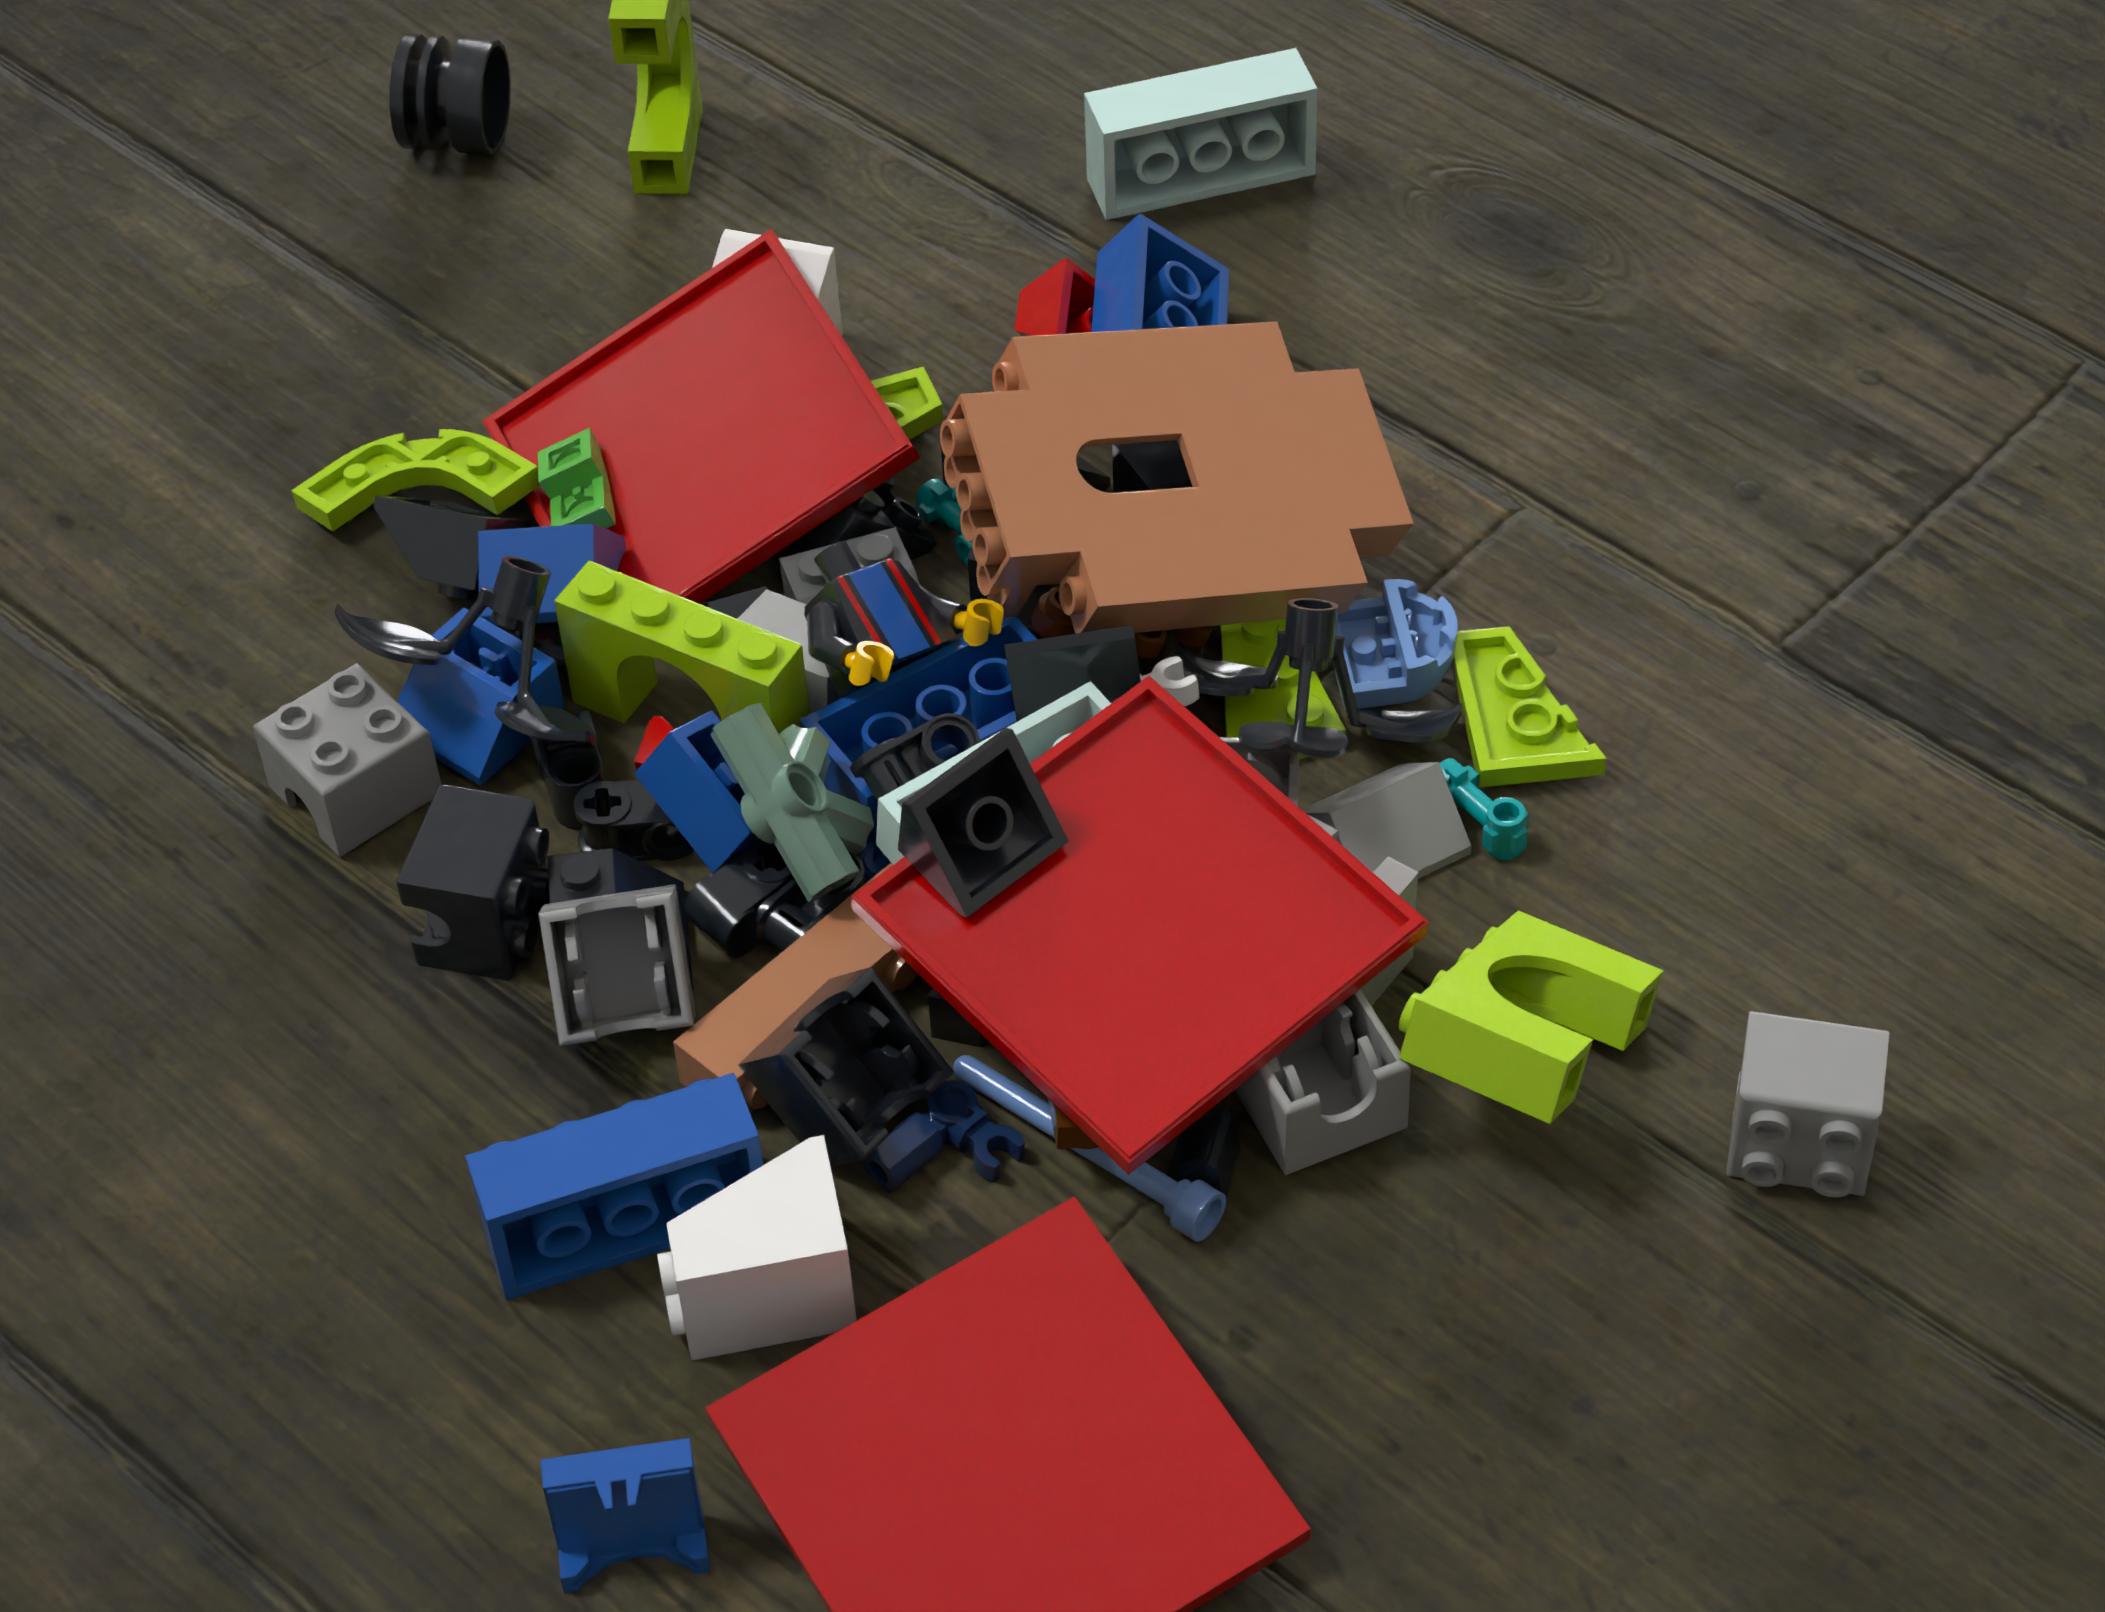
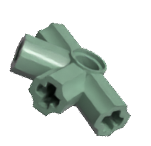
M761 703L749 705L713 727L714 731L710 735L745 793L741 799L740 806L746 824L758 838L769 844H775L808 902L822 898L856 877L855 874L859 872V869L848 851L857 855L866 848V841L874 827L870 807L825 788L823 782L831 762L828 755L831 741L817 727L800 728L792 724L778 734Z

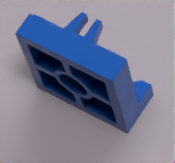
M690 1438L541 1459L543 1491L558 1547L560 1580L564 1593L578 1592L587 1581L607 1566L634 1557L665 1558L689 1568L695 1574L710 1572L705 1515Z

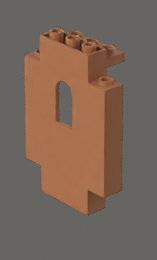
M1278 322L1012 337L1000 360L993 368L992 385L994 392L960 394L940 428V444L945 455V479L948 486L955 489L958 504L961 509V531L964 539L971 542L978 564L976 575L980 592L987 596L988 600L999 603L1004 609L1003 618L1018 616L1037 585L1060 584V604L1064 613L1070 615L1075 634L1133 625L1134 633L1280 620L1286 619L1287 602L1297 598H1314L1334 602L1339 606L1338 614H1344L1368 583L1359 558L1390 555L1414 524L1359 368L1295 372ZM1177 440L1193 487L1120 493L1103 492L1095 489L1082 478L1077 468V453L1089 446Z

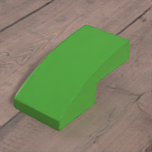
M590 427L538 451V482L550 499L551 526L593 523L606 529L616 524L613 498L606 468L596 437Z

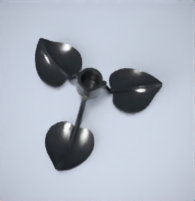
M503 557L493 589L481 587L474 605L447 638L436 640L431 635L408 625L351 615L337 603L335 616L339 624L359 645L387 659L418 665H439L441 655L451 654L486 607H489L493 610L490 618L491 621L498 624L495 626L522 641L517 694L518 703L498 702L494 712L496 717L509 728L534 738L553 742H571L587 746L596 745L597 737L583 721L563 709L537 705L530 695L533 648L556 660L557 665L566 666L558 623L536 625L551 576V571L546 567L519 557Z
M1297 598L1287 602L1285 631H1278L1277 646L1267 668L1209 660L1196 656L1179 645L1175 647L1173 657L1179 656L1182 660L1184 678L1191 675L1197 678L1199 694L1217 696H1248L1253 694L1255 690L1276 688L1279 685L1278 672L1285 656H1289V666L1299 670L1294 725L1278 722H1253L1244 724L1239 729V742L1247 747L1261 751L1284 754L1295 752L1302 756L1314 758H1334L1345 754L1348 748V738L1342 731L1328 727L1306 726L1311 672L1327 669V660L1332 658L1347 713L1346 720L1352 726L1365 728V733L1371 737L1418 743L1439 741L1449 735L1462 712V703L1453 707L1422 711L1358 709L1343 653L1345 637L1336 636L1339 606L1327 600Z

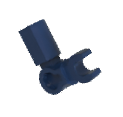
M948 1080L928 1096L927 1110L923 1114L919 1112L913 1113L889 1132V1136L863 1161V1164L872 1179L887 1192H892L940 1154L944 1144L953 1145L962 1153L968 1151L973 1156V1166L976 1172L982 1178L994 1183L999 1178L1000 1162L990 1153L997 1150L1005 1151L1019 1162L1024 1158L1025 1141L1022 1135L1014 1128L1006 1125H994L992 1123L991 1115L978 1104L977 1095L971 1086L962 1081Z

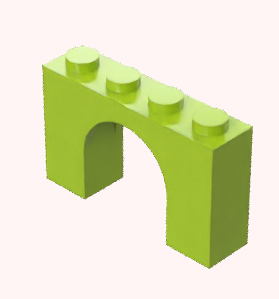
M612 0L608 20L615 64H637L636 110L628 147L634 194H688L703 111L689 0Z
M590 560L554 600L573 703L625 723L658 683L654 658H657L677 667L697 682L715 704L721 720L749 705L761 703L778 734H780L792 724L800 727L799 719L810 714L802 644Z
M1518 910L1498 928L1492 926L1485 934L1482 942L1474 949L1466 948L1451 969L1448 971L1440 970L1431 986L1422 994L1416 992L1412 994L1403 1009L1399 1022V1030L1406 1033L1399 1059L1551 1124L1576 1098L1593 1039L1624 1051L1646 1029L1664 970Z

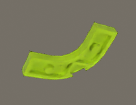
M439 429V438L406 442L404 433H400L365 444L337 459L291 490L297 509L331 531L351 521L356 515L374 504L375 496H388L398 490L420 485L444 486L461 492L491 512L499 515L540 486L538 482V467L488 437L467 431Z

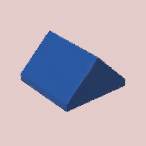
M593 523L478 531L479 592L481 587L493 589L503 557L513 556L533 561L551 571L536 623L558 622L554 604L557 596L589 560L617 571L627 547L623 536ZM486 607L480 617L494 625H498L490 619L493 610Z

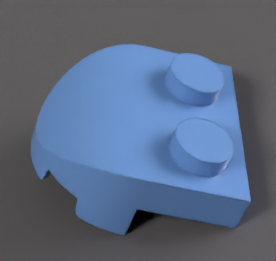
M1386 579L1383 580V597L1354 600L1344 614H1338L1336 636L1345 637L1343 653L1358 709L1412 702L1429 694L1442 681L1454 657L1458 631L1457 616L1446 598L1441 596L1437 602L1419 593L1417 585L1413 581ZM1332 658L1331 660H1332V664H1333V667H1334V671H1335V675H1336V679H1337V683H1338V687H1339V691H1340V695H1341V699H1342V703H1343V707H1344V711H1345V706H1344V702H1343V698H1342V694H1341V690H1340V686H1339V682H1338V678H1337V674H1336V670H1335V666H1334V662H1333V658Z

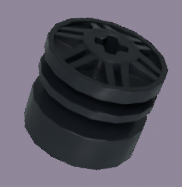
M407 34L403 36L396 48L390 79V116L396 142L403 149H418L424 145L430 151H438L444 148L448 138H450L452 147L458 153L493 155L499 152L508 126L511 103L509 59L505 46L501 41L465 37L458 40L452 51L450 42L444 36H433L428 40L422 34Z

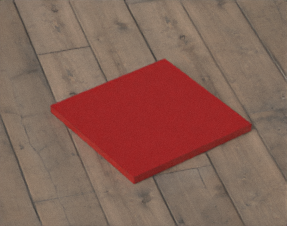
M772 229L482 421L492 440L502 444L537 467L538 451L590 427L596 437L603 458L613 498L616 524L606 529L623 536L627 546L617 572L698 604L921 458ZM540 485L524 498L540 527L551 526L550 499Z
M1150 676L1146 677L1030 763L1069 842L969 917L961 916L905 857L851 896V909L1128 1175L1427 935L1429 921Z
M1075 1196L705 1407L710 1423L829 1612H1192L1311 1539V1528Z

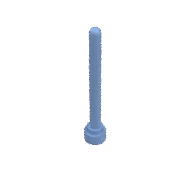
M962 1055L956 1059L953 1071L960 1081L1055 1138L1048 1102L973 1056ZM1100 1147L1095 1149L1071 1148L1164 1206V1214L1170 1217L1171 1226L1195 1242H1200L1208 1237L1216 1228L1226 1207L1225 1194L1202 1180L1190 1182L1187 1179H1183L1177 1182L1146 1162L1128 1175Z

